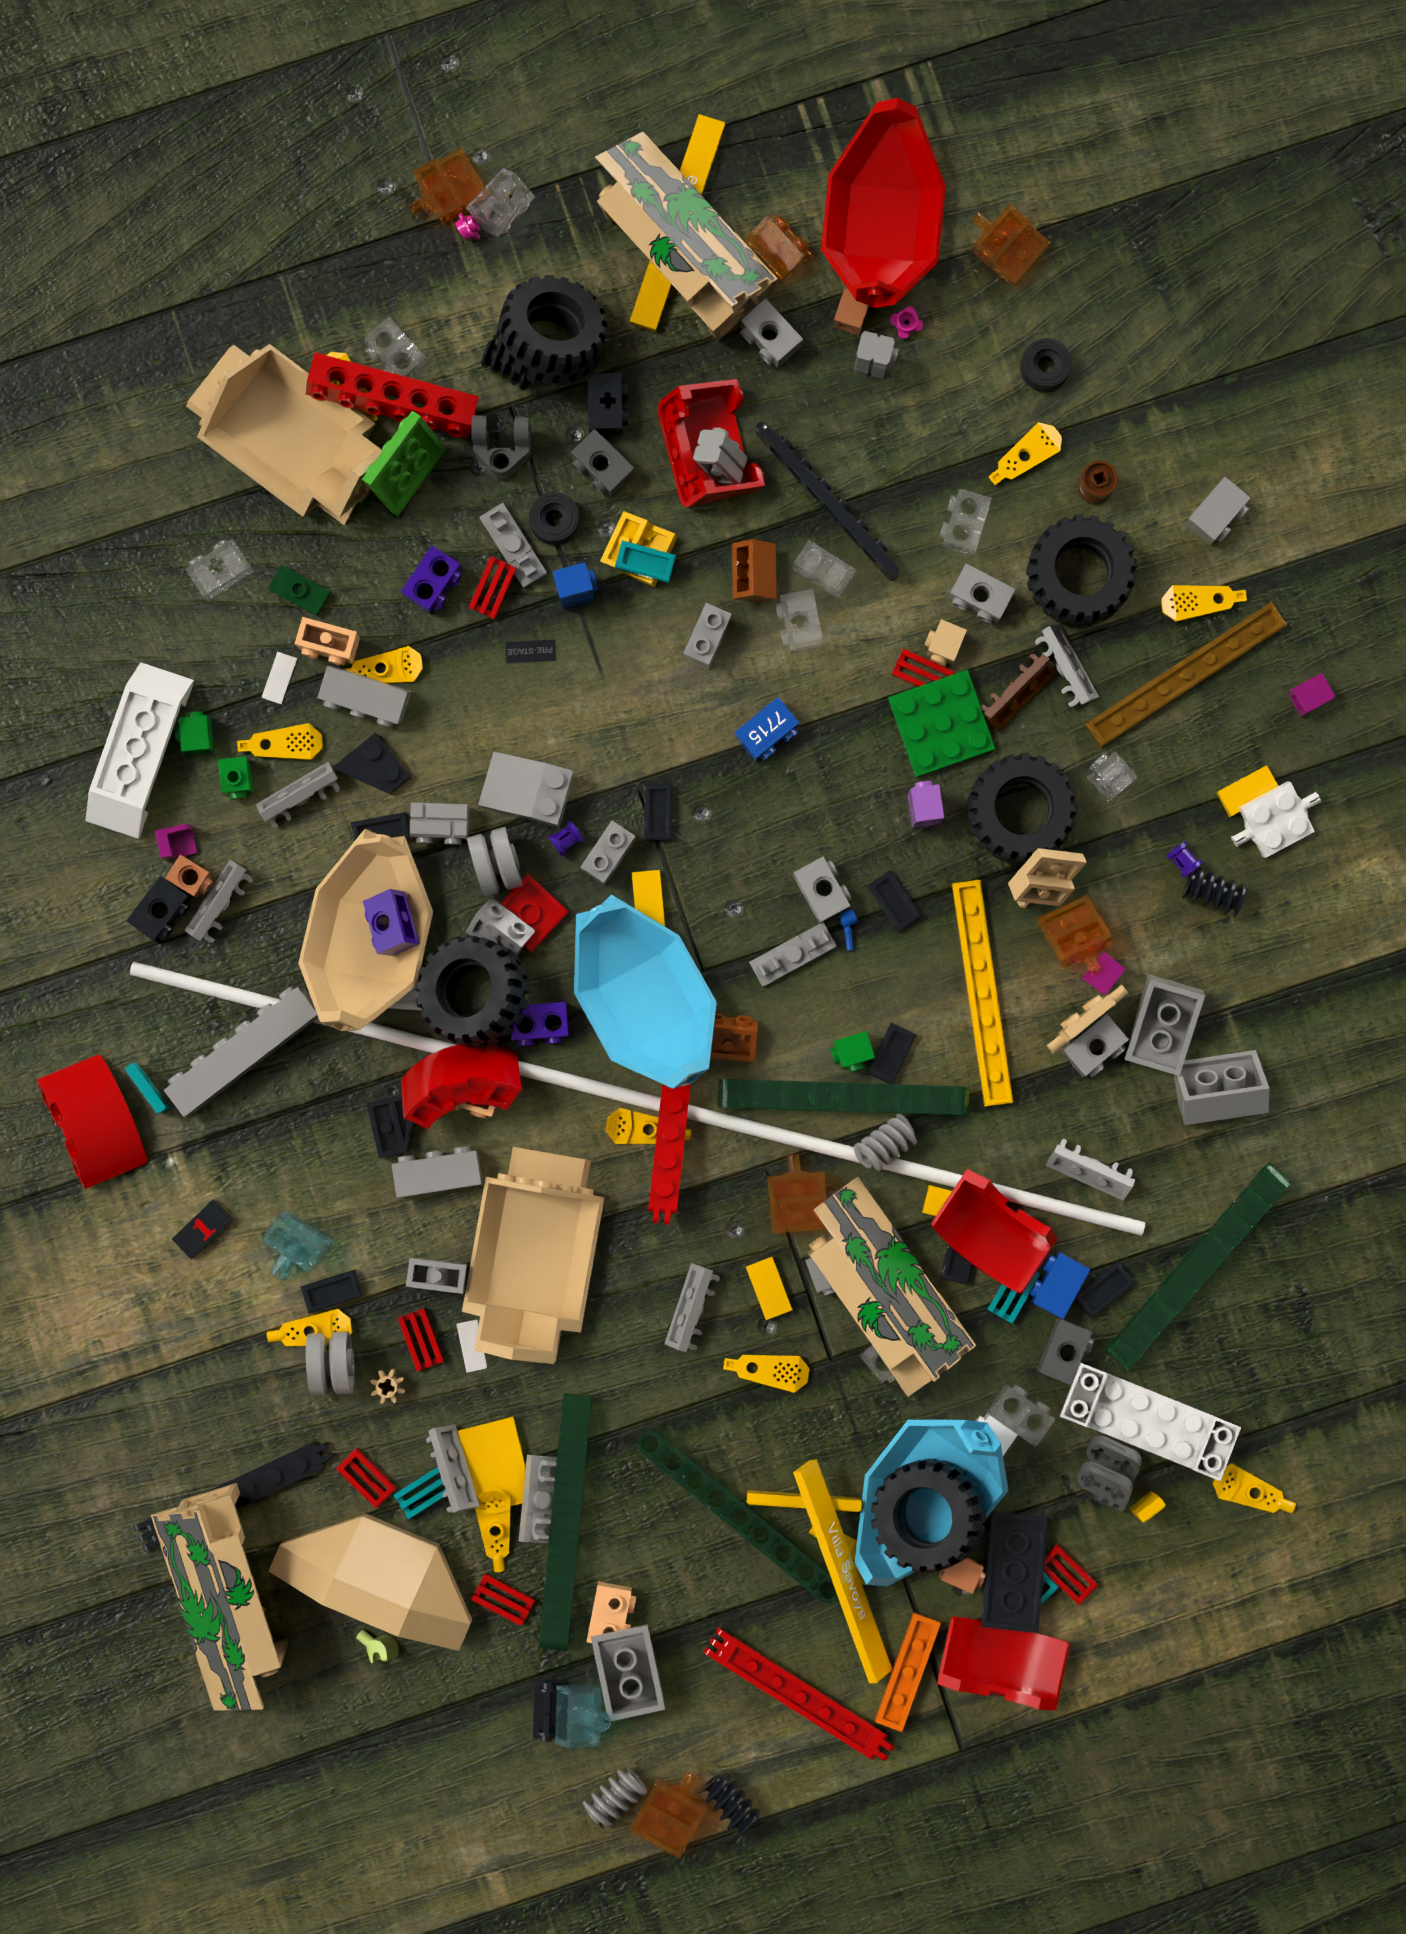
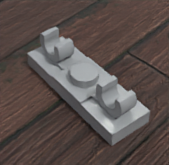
M504 503L479 517L506 562L517 567L515 576L523 589L547 575L546 570Z
M1052 625L1042 630L1044 636L1037 638L1035 643L1036 645L1043 642L1048 644L1049 649L1043 654L1046 657L1055 654L1058 672L1067 681L1069 680L1071 685L1065 686L1061 690L1062 694L1073 691L1075 694V699L1068 703L1069 707L1079 705L1080 703L1083 705L1099 698L1061 625Z
M330 763L323 764L257 803V809L264 822L269 820L271 825L277 828L278 824L275 820L277 815L282 814L288 821L291 820L287 808L305 804L314 792L318 791L319 796L325 800L327 799L324 793L326 786H332L336 792L340 791L336 782L338 778Z
M229 860L184 931L199 941L203 938L213 943L214 939L208 935V930L211 927L222 930L221 924L214 919L229 906V898L232 895V891L239 895H244L245 892L238 886L239 882L243 879L250 883L253 881L249 875L244 873L246 869Z
M824 922L750 961L749 964L760 984L764 987L837 946Z
M1063 1139L1055 1147L1048 1158L1047 1167L1122 1201L1131 1191L1135 1182L1134 1179L1130 1178L1132 1176V1169L1129 1168L1125 1175L1117 1172L1119 1164L1117 1162L1109 1168L1097 1159L1079 1155L1081 1151L1079 1145L1072 1152L1065 1148L1066 1139Z
M691 1263L665 1345L683 1352H687V1349H697L696 1345L690 1343L691 1336L693 1334H702L701 1330L694 1327L703 1313L705 1294L709 1296L715 1295L714 1291L708 1289L710 1280H720L719 1276L712 1274V1270Z
M456 1425L436 1427L429 1430L430 1436L426 1441L427 1443L432 1442L434 1452L430 1455L431 1457H436L442 1482L446 1488L442 1495L449 1498L451 1507L447 1508V1512L457 1513L479 1507L480 1505Z
M527 1455L519 1541L549 1542L557 1457Z

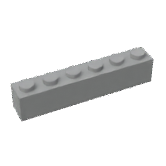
M291 986L279 995L280 1001L273 1006L269 1003L257 1012L258 1018L251 1023L247 1020L235 1029L236 1035L229 1040L226 1037L221 1039L212 1047L215 1051L207 1057L204 1054L191 1062L192 1068L188 1072L183 1074L181 1071L168 1080L170 1085L164 1091L183 1117L193 1115L319 1018L312 998L304 987L294 988Z

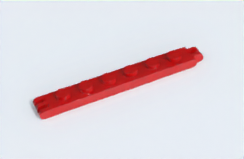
M662 1084L648 1211L654 1212L653 1223L658 1224L659 1212L665 1213L664 1224L670 1225L671 1214H677L691 1084L674 1089Z
M718 1627L715 1633L724 1638V1641L720 1642L712 1637L710 1643L718 1648V1650L715 1652L711 1648L706 1647L703 1651L706 1655L869 1759L873 1760L875 1756L883 1761L888 1759L889 1756L880 1750L881 1746L891 1752L895 1746L886 1740L888 1735Z

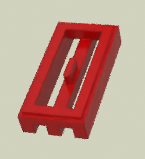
M490 556L468 608L495 619L517 567ZM496 564L498 565V568L487 591V594L484 598V601L480 606L478 605V602L489 579V576L492 572V569ZM505 568L509 571L492 610H488L487 607Z
M903 648L891 675L916 687L927 683L899 671L901 667L931 681L942 679L905 662V657L946 677L953 675L954 671Z
M425 1308L397 1318L416 1371L444 1362ZM420 1315L436 1356L432 1360L416 1319ZM409 1319L422 1351L424 1363L420 1362L406 1323Z
M355 1448L336 1468L376 1509L397 1488L358 1448ZM355 1457L388 1488L386 1491L353 1460ZM347 1465L380 1495L378 1499L345 1468Z
M1055 1544L1052 1547L1053 1549L1045 1555L1044 1572L1080 1605L1098 1584L1065 1551ZM1057 1553L1090 1584L1087 1588L1054 1558ZM1049 1561L1082 1592L1079 1596L1046 1566Z
M486 1573L471 1599L520 1626L523 1625L535 1601L534 1598ZM486 1582L526 1602V1606L523 1607L485 1587ZM481 1592L522 1613L519 1617L481 1597Z

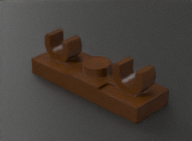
M1031 654L1029 657L1033 664L1029 668L1022 664L1019 666L1022 674L1008 685L1000 698L994 693L990 695L995 702L991 707H986L984 704L980 705L989 723L998 732L1057 674L1050 659L1044 654L1039 658L1035 654Z

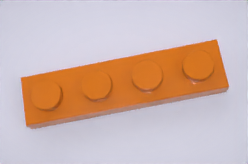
M913 1612L877 1711L876 1723L900 1732L903 1731L941 1624L940 1621Z

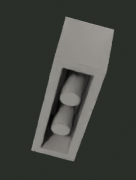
M331 665L326 668L317 698L325 700L323 705L329 708L340 710V707L343 706L351 709V715L366 719L368 714L377 717V723L393 727L394 723H402L412 691Z
M470 1146L454 1148V1154L443 1156L442 1150L426 1153V1159L415 1160V1155L398 1157V1163L392 1164L397 1198L483 1184L478 1151H471Z

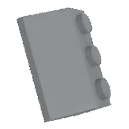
M1256 1050L1185 1060L1180 1076L1174 1075L1178 1105L1185 1125L1269 1113V1086Z

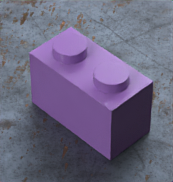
M932 781L915 783V786L910 789L907 795L912 828L940 824L944 819L939 784L932 785Z

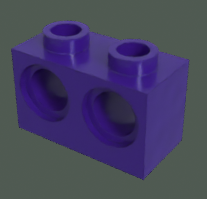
M431 546L401 590L403 597L430 615L434 610L439 611L447 599L444 595L450 586L454 588L459 583L463 575L460 573L462 570L461 565L434 546ZM440 564H445L449 567L448 573L444 576L434 574L435 568ZM422 588H432L433 595L429 599L419 598V592Z
M557 1002L528 1005L527 1009H522L520 1015L533 1021V1029L529 1033H521L518 1030V1024L514 1023L512 1026L514 1031L511 1033V1040L518 1041V1046L535 1045L536 1039H546L547 1044L564 1043L563 1037H569L567 1003ZM550 1016H558L562 1021L561 1027L557 1031H549L546 1027V1021Z

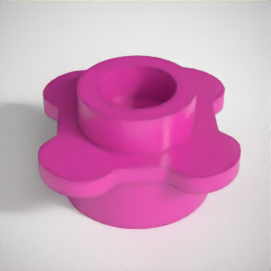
M460 213V219L455 222L460 234L466 241L474 237L479 240L480 235L477 231L480 230V227L471 215L468 217Z
M911 306L906 307L898 314H893L890 319L891 324L896 326L898 336L901 339H907L909 334L915 331L920 332L923 328V322L918 320V316L915 313L916 310ZM908 320L909 325H905L904 321Z

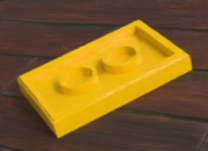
M514 1416L458 1430L477 1497L483 1490L499 1489L511 1497L510 1506L522 1504L526 1464Z

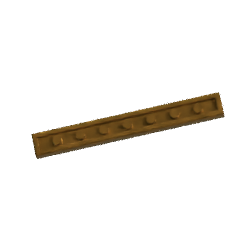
M1270 602L1086 723V728L1100 748L1284 628L1287 625L1273 603Z

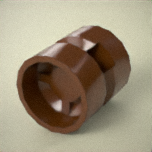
M1102 460L1093 461L1086 466L1077 484L1078 494L1082 500L1094 505L1102 504L1108 500L1118 482V475L1114 466Z

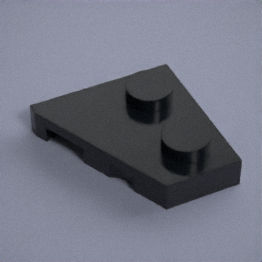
M376 733L333 766L336 771L375 787L389 795L411 778Z
M402 1095L366 1103L379 1159L407 1152L414 1123L403 1116Z

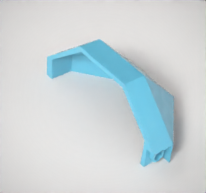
M610 895L601 905L594 907L590 911L576 914L574 994L611 1061L672 1089L695 1082L709 1069L717 1002L680 936L613 895Z
M907 1420L865 1474L854 1563L866 1585L889 1586L914 1573L912 1567L903 1568L897 1565V1558L893 1557L890 1559L884 1553L887 1548L884 1543L878 1544L875 1538L880 1536L878 1529H872L871 1520L875 1519V1513L871 1512L872 1503L877 1501L875 1496L878 1487L883 1486V1480L888 1474L895 1472V1469L925 1459H937L940 1462L946 1460L953 1463L954 1468L961 1467L967 1472L965 1476L968 1480L974 1479L978 1486L975 1488L977 1494L983 1495L985 1502L981 1503L982 1510H986V1518L1008 1492L1001 1443L988 1422L971 1420ZM922 1488L913 1492L908 1498L905 1510L906 1520L910 1529L923 1541L929 1543L941 1541L949 1534L952 1526V1512L948 1502L940 1493L930 1488Z

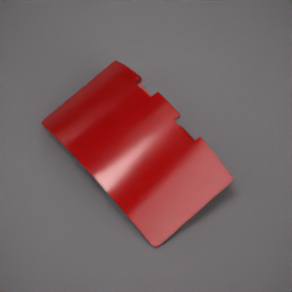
M487 1044L486 1047L480 1048L455 1045L430 1054L415 1064L402 1078L403 1116L405 1119L429 1129L437 1119L456 1109V1105L471 1102V1105H491L507 1110L522 1090L517 1052L507 1047Z
M95 1055L37 1079L42 1099L57 1128L60 1127L66 1139L64 1144L74 1172L84 1189L144 1165L147 1162L140 1136L127 1104L101 1055Z
M966 1169L933 1219L931 1226L953 1250L976 1268L1012 1291L1022 1294L1053 1248L1057 1238L1050 1227L1037 1221L1021 1209L1014 1212L1005 1205L1008 1199L996 1189L989 1179Z
M953 1616L950 1620L937 1684L958 1692L990 1696V1693L1005 1697L1004 1700L1038 1710L1056 1711L1070 1644L1067 1641L1040 1633L981 1627V1620Z

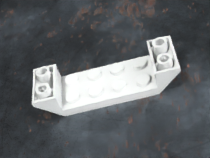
M144 663L139 664L125 686L90 786L86 822L140 839L148 816V812L145 811L146 804L180 707H186L194 680Z
M1080 1363L1060 1413V1417L1127 1442L1221 1481L1241 1427L1083 1363Z

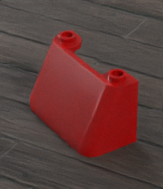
M737 379L681 385L659 402L658 417L679 499L685 507L698 506L757 491L765 486L764 472L756 463L747 464L746 461L745 468L741 470L743 475L740 484L720 485L693 459L695 449L699 446L697 442L700 432L712 430L713 428H722L728 431V437L732 441L739 443V449L745 454L734 414L744 400L743 392L739 387Z

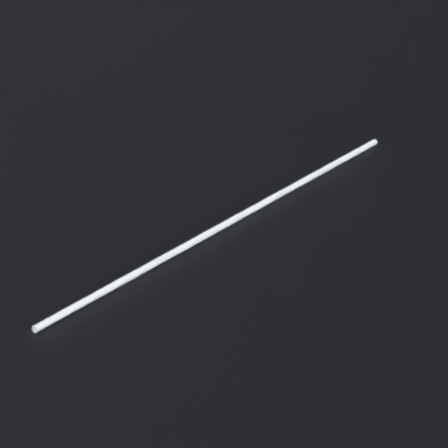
M133 962L130 969V975L260 1009L269 1003L273 1006L281 1000L138 962ZM319 1018L314 1021V1023L326 1025L321 1023ZM371 1022L361 1030L349 1031L430 1053L456 1045ZM518 1061L520 1076L659 1111L661 1097ZM688 1105L687 1119L860 1163L852 1146ZM890 1157L891 1163L888 1165L880 1160L884 1170L954 1188L962 1177L960 1174ZM992 1183L1008 1199V1202L1140 1236L1144 1232L1145 1222Z

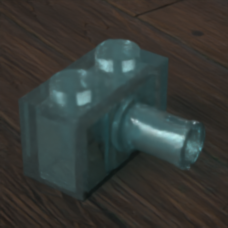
M287 1210L274 1218L262 1239V1242L280 1253L275 1265L270 1270L273 1276L278 1272L277 1279L280 1280L287 1279L295 1263L308 1272L321 1263L333 1242Z
M587 1683L557 1685L555 1744L569 1749L599 1746L601 1732L607 1731L611 1723L604 1722V1720L611 1721L610 1716L600 1712V1707L602 1706L600 1687Z

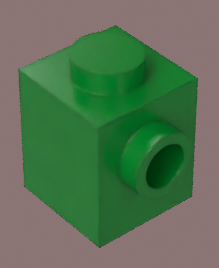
M188 712L186 717L178 718L179 726H175V738L177 743H181V751L185 755L214 752L211 719L207 715H203V712Z
M246 756L218 760L221 793L224 796H229L230 800H241L247 798L246 794L253 793L250 760Z
M867 1031L833 1041L834 1047L830 1048L834 1064L840 1063L841 1069L848 1067L849 1072L864 1068L865 1061L875 1058Z

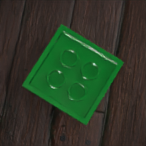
M968 669L887 698L915 777L995 749Z

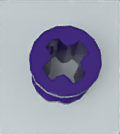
M571 820L567 822V826L555 835L550 834L547 836L561 857L565 855L566 850L576 843H583L585 841Z
M1186 841L1182 842L1165 856L1168 860L1171 859L1180 869L1182 878L1189 875L1203 863L1200 859L1197 860L1189 851Z

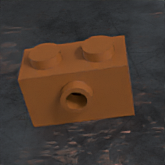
M754 539L732 543L733 599L753 603L777 599L776 544Z

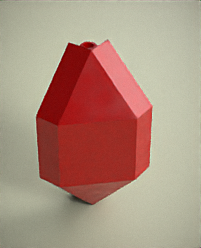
M900 98L880 101L875 104L828 176L821 251L854 299L873 308L895 305L938 263L946 185L917 107Z

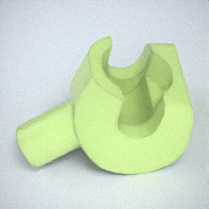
M363 1629L356 1637L357 1640L367 1647L371 1663L380 1659L381 1661H389L398 1656L397 1641L390 1635L374 1638Z

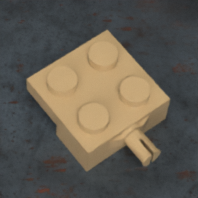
M1038 848L1008 882L1014 900L1022 908L1028 907L1030 903L1060 906L1075 890L1072 879L1087 862L1084 855L1080 853Z

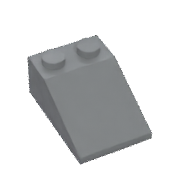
M493 752L478 806L559 828L574 779V772L548 763Z
M1148 974L1125 1060L1180 1076L1205 998L1204 991Z
M648 1624L591 1636L608 1721L665 1710L664 1696Z

